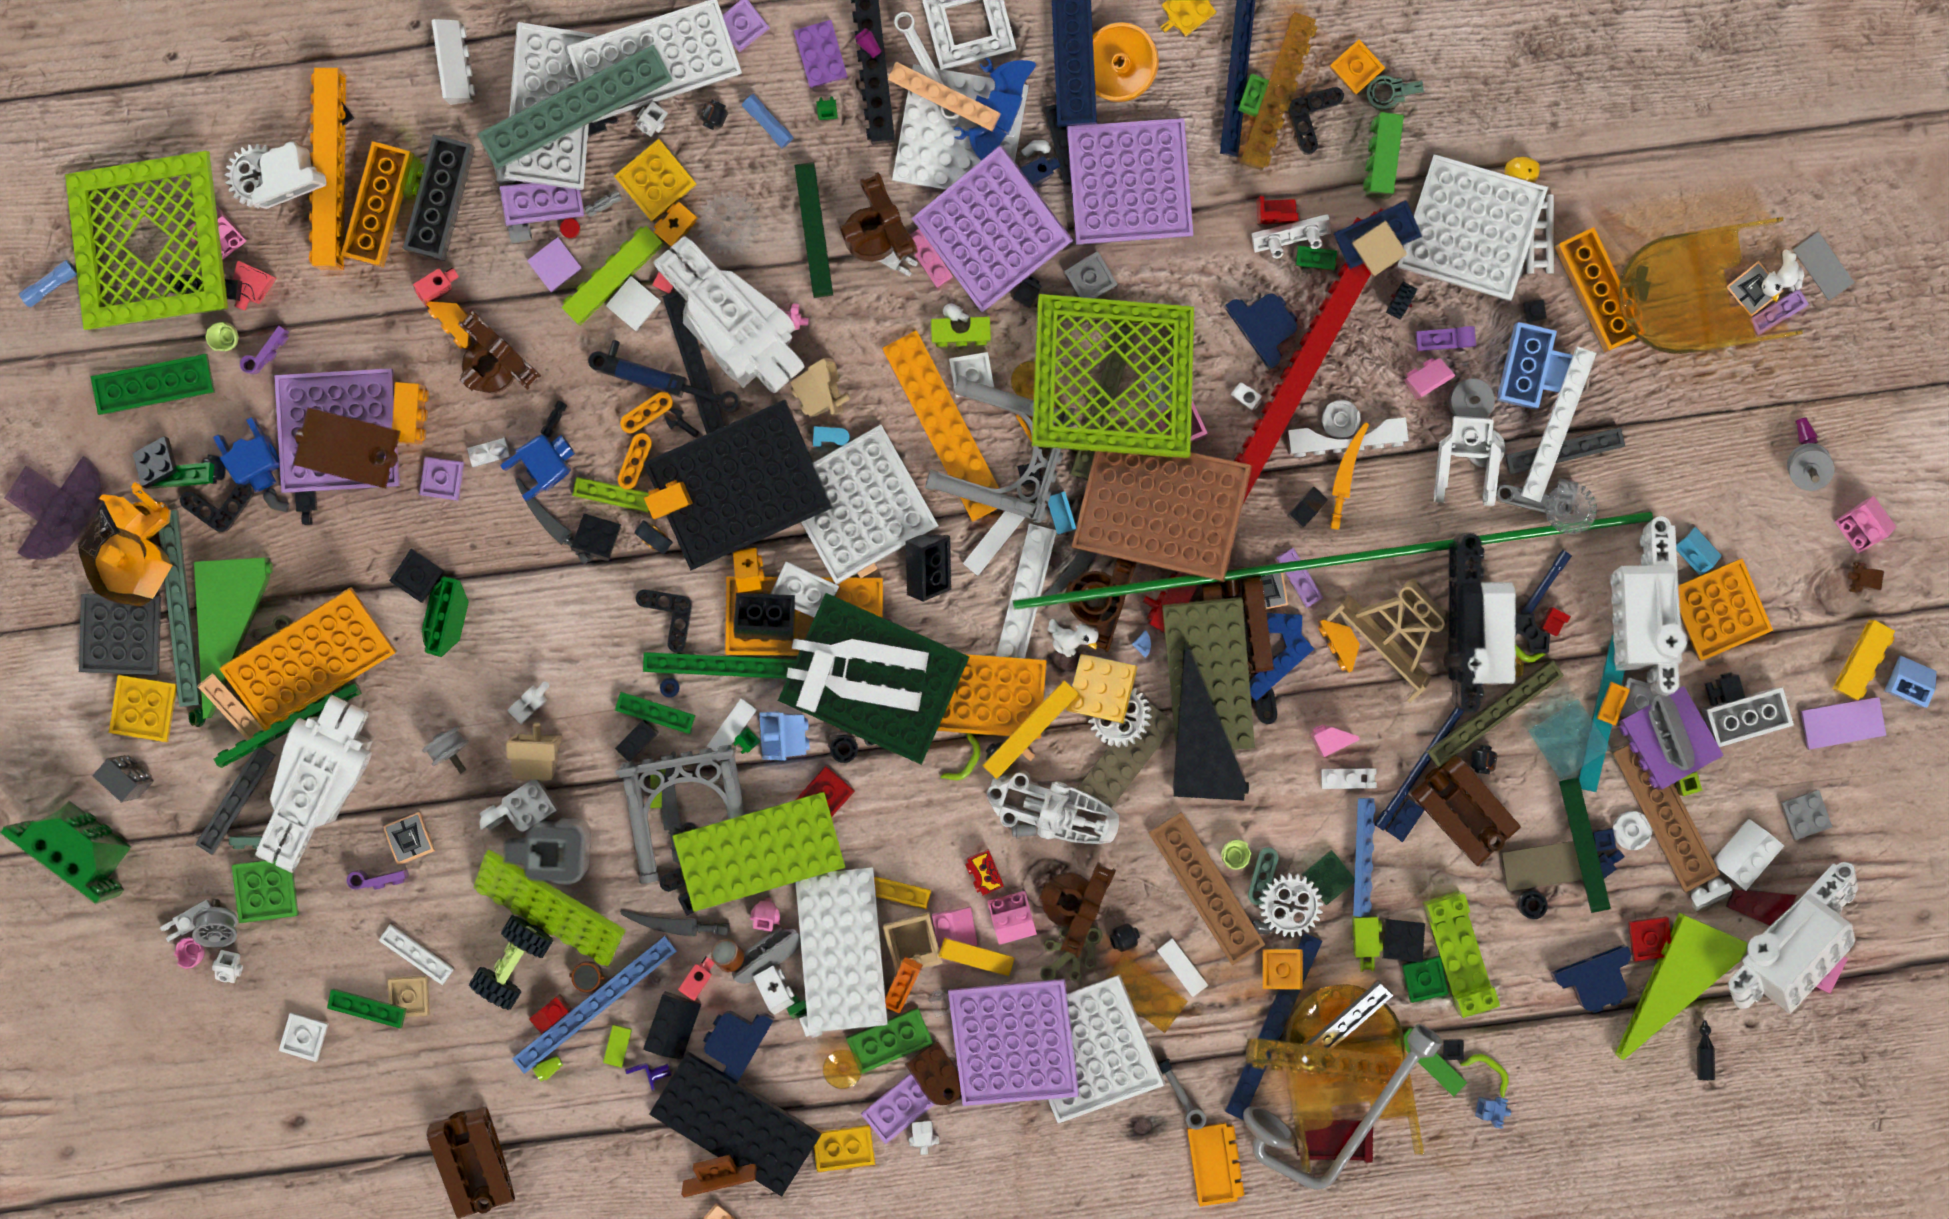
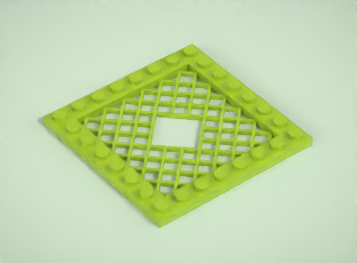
M200 151L65 174L83 330L228 309L210 151ZM180 177L177 183L173 182L170 178ZM184 179L191 183L186 192L179 187ZM162 180L159 186L152 181ZM167 181L174 186L169 195L162 190ZM144 182H145V184L143 185V187H142L141 189L138 188V187L135 185V184H138V183H144ZM128 185L124 192L117 188ZM149 185L156 189L151 198L144 193ZM132 187L139 192L134 200L127 196ZM110 188L106 195L100 191L102 189ZM114 190L121 195L116 203L110 199ZM177 190L184 195L179 203L172 198ZM97 193L104 198L99 206L92 202ZM159 193L166 197L161 206L154 201ZM141 196L148 200L144 208L137 204ZM187 198L194 203L189 211L182 207ZM124 199L131 203L126 212L119 207ZM107 201L113 206L109 214L102 210ZM169 201L176 206L171 214L164 209ZM152 204L158 208L154 217L147 213ZM91 206L96 209L93 215L91 213ZM134 207L141 212L136 220L129 215ZM179 209L186 214L181 223L174 218ZM116 210L123 214L118 223L112 218ZM162 212L168 217L164 225L157 221ZM99 213L106 217L101 226L94 221ZM144 215L171 237L151 267L124 246ZM126 218L133 223L128 231L122 227ZM189 218L196 222L191 231L184 226ZM109 221L116 226L111 234L104 229ZM171 221L178 225L173 234L166 229ZM93 225L98 228V230H97V232L95 233V235H94ZM119 229L126 234L121 242L114 238ZM181 229L188 233L184 242L177 238ZM101 232L108 237L103 245L97 241ZM191 238L198 242L194 250L187 246ZM174 240L181 245L176 253L169 249ZM111 241L118 245L113 253L107 249ZM95 244L101 248L97 255ZM121 249L128 253L123 262L116 257ZM183 249L190 253L186 262L179 257ZM166 251L173 256L168 265L161 260ZM103 252L110 256L106 264L99 260ZM131 257L138 262L133 270L126 265ZM194 257L201 262L196 270L189 266ZM113 260L120 264L115 273L109 268ZM176 260L183 265L178 273L171 268ZM158 263L165 267L160 276L154 271ZM98 264L103 267L100 273L98 272ZM141 265L148 270L143 279L136 274ZM124 268L130 273L126 281L119 277ZM186 268L193 273L188 282L181 276ZM106 271L113 276L108 284L101 279ZM168 271L175 276L171 284L164 280ZM151 274L158 279L153 287L146 282ZM196 276L203 281L198 290L191 285ZM133 277L140 281L135 290L129 285ZM116 279L123 284L118 292L111 288ZM178 280L185 284L181 292L174 288ZM161 282L168 287L163 295L156 291ZM100 283L105 287L102 293L100 289ZM143 285L150 290L145 298L138 293ZM125 288L132 292L128 301L121 296ZM188 288H190L193 292H195V293L185 294V292L188 290ZM108 291L115 295L111 303L104 299ZM170 291H173L177 295L167 297ZM153 293L159 297L157 299L149 300ZM136 296L140 300H142L138 302H132ZM118 299H120L124 303L115 305Z
M1039 294L1037 304L1032 446L1189 458L1191 451L1194 307ZM1066 318L1074 325L1068 331L1060 325ZM1073 318H1078L1081 320L1076 323ZM1085 320L1093 326L1087 333L1079 326ZM1093 320L1101 321L1098 324H1095ZM1105 321L1113 328L1107 334L1099 328ZM1112 321L1120 322V323H1119L1117 326H1115V325L1112 323ZM1124 323L1132 329L1126 336L1118 329ZM1131 323L1140 324L1135 328ZM1144 324L1151 331L1146 337L1138 331ZM1150 324L1159 326L1154 329ZM1163 326L1171 333L1165 339L1157 332ZM1057 327H1058L1059 330L1063 333V335H1062L1061 337H1059L1058 339H1057ZM1076 328L1083 335L1077 341L1070 335ZM1095 330L1102 336L1096 343L1089 336ZM1114 332L1122 338L1117 344H1114L1109 339V336ZM1134 333L1142 340L1136 346L1128 340ZM1153 335L1161 341L1155 348L1147 341ZM1065 337L1073 343L1067 350L1059 343ZM1172 337L1173 348L1167 343V341ZM1085 338L1093 345L1086 352L1079 345ZM1104 340L1112 346L1106 353L1098 346ZM1124 341L1131 348L1125 355L1118 348ZM1143 343L1151 350L1145 356L1137 349ZM1163 344L1170 351L1164 358L1157 351ZM1056 346L1063 352L1057 358ZM1074 347L1082 353L1076 360L1068 353ZM1093 349H1096L1102 355L1096 361L1088 355ZM1115 350L1141 378L1113 401L1088 372ZM1133 352L1141 358L1135 365L1127 358ZM1153 353L1161 360L1155 366L1147 360ZM1065 355L1072 362L1067 368H1064L1059 363V360ZM1170 356H1172V366L1166 361ZM1084 357L1092 364L1086 370L1078 363ZM1143 361L1150 368L1144 375L1137 368ZM1162 363L1170 370L1164 376L1156 369ZM1057 365L1062 372L1055 377V367ZM1074 365L1082 372L1075 379L1068 372ZM1152 372L1160 378L1154 385L1146 378ZM1064 374L1072 381L1066 387L1058 381ZM1172 374V382L1170 384L1166 378ZM1083 376L1091 382L1085 389L1077 382ZM1142 380L1150 387L1144 393L1136 387ZM1161 382L1169 388L1163 395L1155 388ZM1056 384L1061 391L1054 396ZM1073 384L1081 391L1075 397L1067 391ZM1092 386H1095L1100 392L1094 399L1087 392ZM1132 389L1140 396L1134 402L1126 395ZM1152 390L1159 397L1153 404L1146 397ZM1063 393L1071 400L1065 406L1057 399ZM1170 393H1171V404H1170V402L1165 398V397H1166L1168 394H1170ZM1083 394L1090 400V403L1084 408L1077 401ZM1102 396L1110 402L1104 409L1096 402ZM1122 397L1130 404L1124 410L1116 404ZM1141 399L1149 405L1143 412L1135 405ZM1161 400L1169 407L1163 414L1155 407ZM1054 402L1061 408V409H1060L1058 412H1056L1055 414H1054ZM1072 403L1080 409L1074 416L1066 409ZM1091 405H1094L1100 411L1094 418L1086 411ZM1112 406L1120 413L1114 419L1106 413ZM1131 408L1139 414L1133 421L1125 414ZM1151 409L1159 416L1153 422L1145 416ZM1171 411V417L1169 422L1165 418V415ZM1062 412L1070 418L1064 425L1056 418ZM1082 413L1090 420L1084 426L1076 420ZM1102 414L1109 421L1103 428L1095 421ZM1121 416L1129 423L1124 429H1121L1115 422ZM1140 418H1143L1148 424L1143 431L1135 424ZM1161 419L1168 426L1162 433L1155 426ZM1053 421H1054L1059 427L1053 426ZM1071 422H1074L1078 428H1070L1067 426ZM1093 423L1098 430L1086 428ZM1113 425L1118 431H1109L1106 429ZM1132 426L1138 433L1125 431ZM1152 428L1157 434H1148L1145 432Z

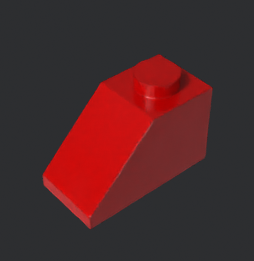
M558 994L530 1017L529 1020L542 1034L572 1008Z

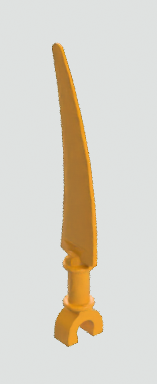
M1364 423L1358 430L1338 468L1332 495L1337 497L1334 498L1336 502L1334 513L1331 514L1333 515L1330 523L1331 529L1339 530L1341 517L1343 516L1341 514L1343 502L1346 501L1344 497L1350 498L1354 465L1363 437L1369 426L1368 423Z

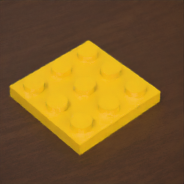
M660 139L656 140L614 175L616 180L651 222L656 220L672 204H675L697 185Z
M1080 654L1072 688L1078 695L1067 706L1066 711L1123 724L1138 667L1136 665Z
M118 675L108 733L169 742L177 684Z

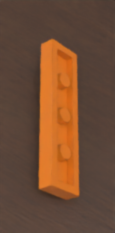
M904 957L885 997L886 1008L900 1014L923 964Z

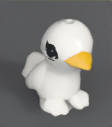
M1787 249L1782 252L1783 265L1777 274L1775 271L1770 272L1762 282L1763 293L1770 296L1775 302H1778L1779 294L1783 288H1788L1792 292L1795 291V288L1796 290L1802 288L1804 271L1795 261L1796 254Z
M1056 619L1050 620L1047 629L1053 633V638L1055 639L1053 646L1055 650L1065 654L1066 657L1074 656L1076 653L1075 648L1082 644L1096 650V641L1099 636L1098 630L1092 625L1083 624L1075 626L1077 631L1063 629L1059 626Z

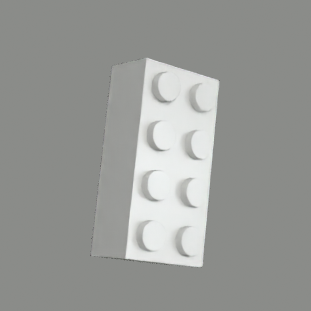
M1774 687L1747 695L1739 700L1701 709L1705 723L1719 747L1794 726L1782 687Z

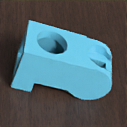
M814 426L813 447H822V442L836 443L839 446H844L850 441V434L843 428Z

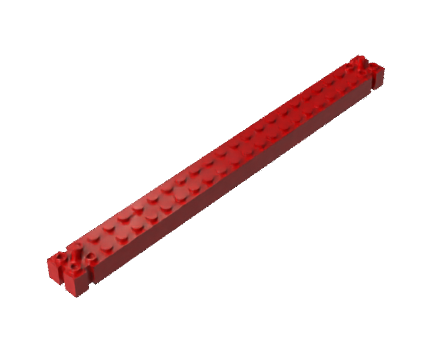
M1380 208L1377 212L1373 211V213H1371L1370 216L1379 213L1384 209ZM1356 217L1353 224L1361 221L1362 219ZM1346 263L1342 265L1337 274L1340 277L1339 280H1335L1328 290V293H1330L1329 298L1323 299L1318 308L1321 311L1320 314H1316L1308 326L1311 328L1310 332H1306L1299 342L1302 345L1300 350L1294 351L1289 360L1292 362L1291 366H1287L1280 376L1282 379L1281 384H1277L1271 393V396H1273L1271 402L1268 401L1261 411L1264 415L1261 419L1258 418L1251 429L1254 433L1245 439L1242 445L1245 448L1244 451L1235 457L1234 462L1252 466L1244 502L1368 281L1371 273L1365 263L1350 270ZM1176 571L1175 575L1171 574L1169 578L1190 576L1191 574ZM1199 584L1166 589L1165 592H1160L1156 601L1145 596L1143 603L1152 607L1147 616V619H1149L1147 624L1165 633L1162 605L1189 603Z

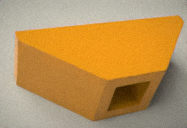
M431 301L426 303L430 308L427 310L434 319L438 317L442 322L440 325L447 334L451 332L455 337L454 343L460 349L464 347L467 350L471 346L472 336L458 325L459 322H462L468 316L465 310L457 303Z
M1319 620L1320 626L1317 628L1323 637L1326 636L1330 643L1327 646L1331 653H1336L1338 656L1337 664L1342 671L1345 670L1347 673L1352 672L1360 646L1352 629L1348 626L1328 622L1327 620Z

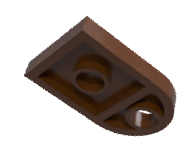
M939 1042L933 1043L905 1063L920 1089L931 1103L944 1106L952 1104L959 1098L961 1094L959 1074ZM946 1088L952 1091V1097L949 1100L943 1095Z

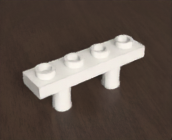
M1328 214L1251 233L1253 249L1255 253L1270 249L1273 258L1283 256L1282 246L1304 240H1309L1311 248L1317 249L1322 245L1320 236L1331 234L1330 219Z

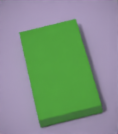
M919 1007L888 1019V1025L869 1027L846 1037L861 1074L933 1044Z

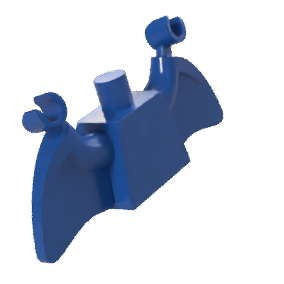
M985 58L989 63L987 67H983L980 63L981 69L986 73H990V77L995 82V89L991 91L988 99L977 95L975 101L1001 113L993 131L980 125L975 128H969V130L955 127L954 130H961L962 134L959 137L954 136V138L963 140L966 136H969L971 147L981 161L997 149L1006 135H1009L1023 100L1022 91L1024 83L1035 69V62L1016 60L1004 63L996 69L993 68L989 58Z

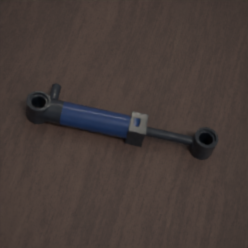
M617 340L612 341L608 354L596 351L590 355L588 360L589 366L598 373L656 389L682 398L684 392L718 402L722 409L729 413L736 412L741 406L740 398L732 391L724 392L721 395L686 385L688 379L683 376L670 374L616 357L620 344ZM600 357L604 358V364L596 367L595 361ZM729 397L735 399V403L731 407L725 405V401Z

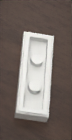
M819 650L815 651L796 706L812 712L816 711L835 656Z
M741 698L707 747L717 751L719 746H732L735 738L742 732L757 709Z
M1173 938L1157 949L1192 997L1208 986Z

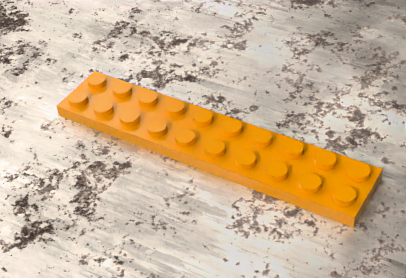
M917 330L883 347L882 350L947 474L987 488L999 489ZM960 497L972 522L997 510V508Z

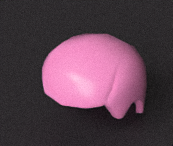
M187 937L177 943L174 955L178 959V966L188 969L195 967L203 960L205 951L204 947L196 943L193 937Z

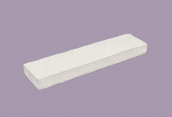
M1005 511L963 564L978 576L1025 517Z
M392 924L387 927L378 940L441 985H444L455 969Z

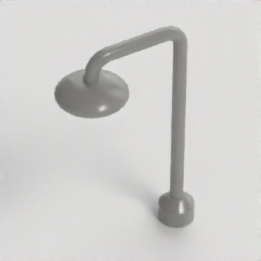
M1421 1024L1415 1025L1407 1037L1410 1052L1322 1177H1312L1268 1154L1264 1150L1265 1144L1275 1148H1290L1295 1144V1136L1280 1118L1263 1108L1252 1106L1244 1110L1243 1118L1247 1127L1255 1136L1252 1148L1256 1159L1305 1187L1316 1190L1330 1186L1339 1176L1420 1058L1433 1057L1443 1044L1442 1039L1428 1027Z

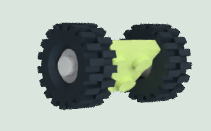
M516 915L510 916L501 931V934L509 943L504 950V957L502 959L499 958L494 966L495 972L485 967H479L469 983V987L480 997L495 1004V1006H500L502 1009L507 1010L512 1009L521 994V990L507 979L524 951L535 957L543 958L553 942V938L545 933L544 930Z

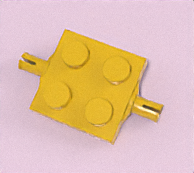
M1167 0L1161 7L1169 20L1161 25L1160 28L1166 33V31L1174 26L1186 37L1216 14V10L1212 7L1209 0Z

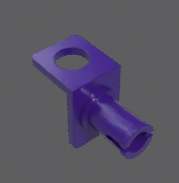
M647 1063L625 1069L626 1074L645 1069L651 1090H655L653 1085L655 1080L671 1076L668 1064L650 1069Z

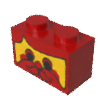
M989 849L967 858L968 863L965 866L969 875L973 873L976 881L973 884L977 893L981 891L983 896L1004 887Z

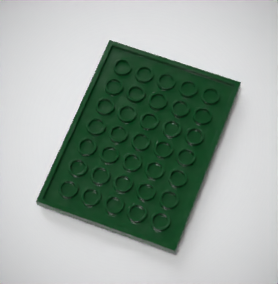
M825 593L805 641L833 645L855 639L929 653L926 673L920 669L911 668V670H908L898 665L886 666L885 663L876 661L869 663L865 662L866 660L853 657L849 659L846 678L849 679L848 681L859 683L865 681L870 685L888 686L887 688L900 690V688H903L909 692H922L919 711L842 698L827 686H824L815 712L796 706L805 681L787 678L778 701L922 765L970 657ZM800 650L792 668L809 671L815 653ZM835 656L832 676L843 678L846 658Z

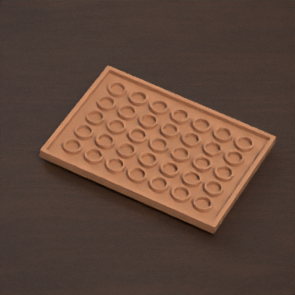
M1095 451L1071 547L1073 549L1224 582L1252 466L1191 452L1189 458Z

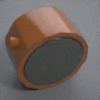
M731 939L718 941L711 951L712 961L724 972L736 971L744 961L745 955L743 950Z
M584 961L578 964L572 974H569V977H572L574 987L582 992H591L598 987L602 979L605 980L600 966L592 961Z

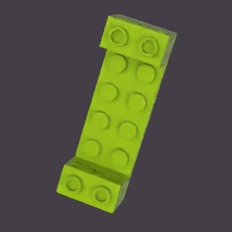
M1459 890L1423 902L1458 1014L1462 1018H1466L1501 1007L1495 987L1490 984L1468 915L1471 911L1465 893Z

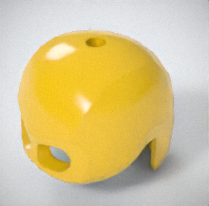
M1515 157L1505 166V175L1532 183H1536L1539 177L1540 164L1530 157Z

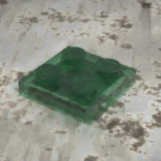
M1332 850L1301 874L1303 877H1307V883L1311 880L1314 884L1311 888L1318 887L1319 890L1316 894L1322 895L1320 899L1325 905H1328L1355 883L1353 875Z

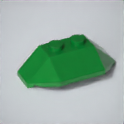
M443 576L441 581L430 592L421 630L425 653L442 657L460 641L469 604L460 580Z

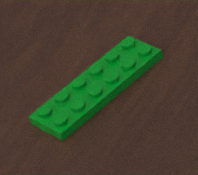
M208 354L90 376L98 415L215 393Z

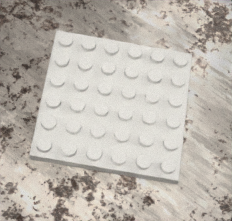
M913 64L912 70L926 76L921 65ZM936 68L946 87L973 100L976 99L977 95L988 99L991 91L995 89V82L992 78ZM1026 84L1023 86V100L1011 131L1000 144L1014 162L1029 87ZM908 90L892 181L947 190L981 162L971 147L969 136H966L963 140L954 138V136L959 137L962 134L961 130L955 131L954 128L961 127L964 130H969V128H975L979 125L962 116L955 120H947L942 115L940 105ZM944 108L945 115L954 116L956 114Z
M1434 154L1414 214L1422 237L1404 245L1403 248L1407 255L1399 260L1397 267L1512 301L1548 187Z
M882 425L875 427L814 462L833 508L801 523L836 585L906 546L905 541L919 535H925L939 527Z
M1120 974L1067 994L1080 1095L1079 1097L1048 1099L1057 1123L1154 1090L1166 1084Z

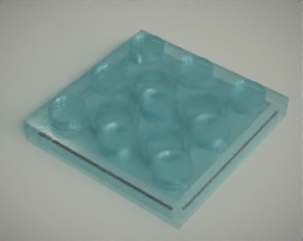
M1578 699L1528 730L1560 780L1611 749Z

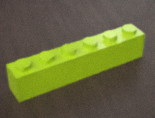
M642 226L634 232V237L630 241L626 240L619 247L620 251L616 255L611 254L605 260L606 264L601 269L598 267L591 274L592 278L588 282H582L577 287L578 291L573 296L569 295L563 301L564 305L561 308L579 326L664 246L663 242L647 226L644 228Z

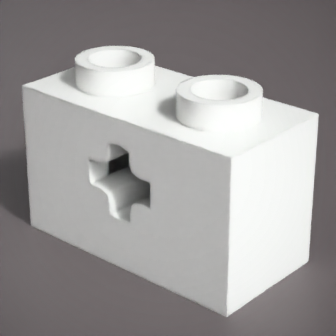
M771 966L753 977L769 1011L774 1015L795 1004L792 998L795 995L791 987L786 986L784 982L786 977L781 969L778 970L775 966Z

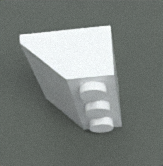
M1747 819L1713 861L1723 875L1740 889L1746 891L1784 845L1752 820Z

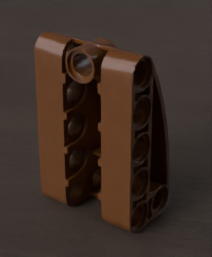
M307 407L303 427L297 431L295 436L298 446L293 465L386 489L391 472L389 470L398 461L395 448H397L401 431Z
M1261 576L1201 584L1204 601L1242 597L1249 675L1255 672L1273 671Z
M1456 755L1441 767L1432 769L1426 775V780L1411 793L1419 805L1477 867L1494 851H1500L1504 847L1505 841L1521 828L1520 824L1468 765ZM1497 837L1496 842L1490 845L1491 839Z
M487 1107L467 1113L465 1111L456 1112L449 1116L448 1119L429 1125L427 1140L457 1219L473 1215L477 1212L484 1214L493 1207L515 1201L506 1161ZM485 1199L489 1203L482 1204L479 1200Z

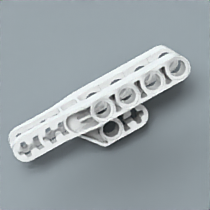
M793 639L792 649L814 653L816 650L833 656L846 658L843 678L832 676L834 658L830 674L825 683V686L840 697L919 711L922 692H909L903 688H900V690L887 688L888 686L870 685L865 681L861 683L848 681L849 679L846 678L849 659L853 657L866 660L865 662L869 663L876 661L885 663L886 666L898 665L908 670H911V668L920 669L926 673L929 653L855 639L833 645ZM788 668L786 678L805 681L808 671Z

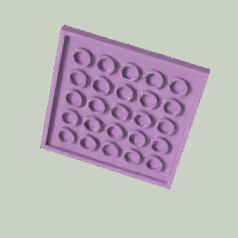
M1184 118L1067 126L1076 245L1193 237Z
M1002 145L911 218L981 312L991 307L1073 241Z
M393 369L274 375L281 493L379 488L293 465L298 446L295 436L297 431L303 427L307 407L392 429L395 391ZM397 444V448H395V452H396L397 456H398V444ZM398 458L397 464L389 470L391 472L387 487L400 486Z
M1065 979L948 990L963 1106L1079 1097Z

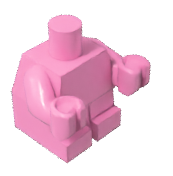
M793 303L791 311L784 312L793 322L795 330H798L800 325L808 326L809 318L801 317V314L798 313L799 304Z
M766 897L764 901L760 900L754 906L750 915V920H754L753 929H764V931L770 932L773 930V925H779L781 920L778 908L775 907V903L769 897Z

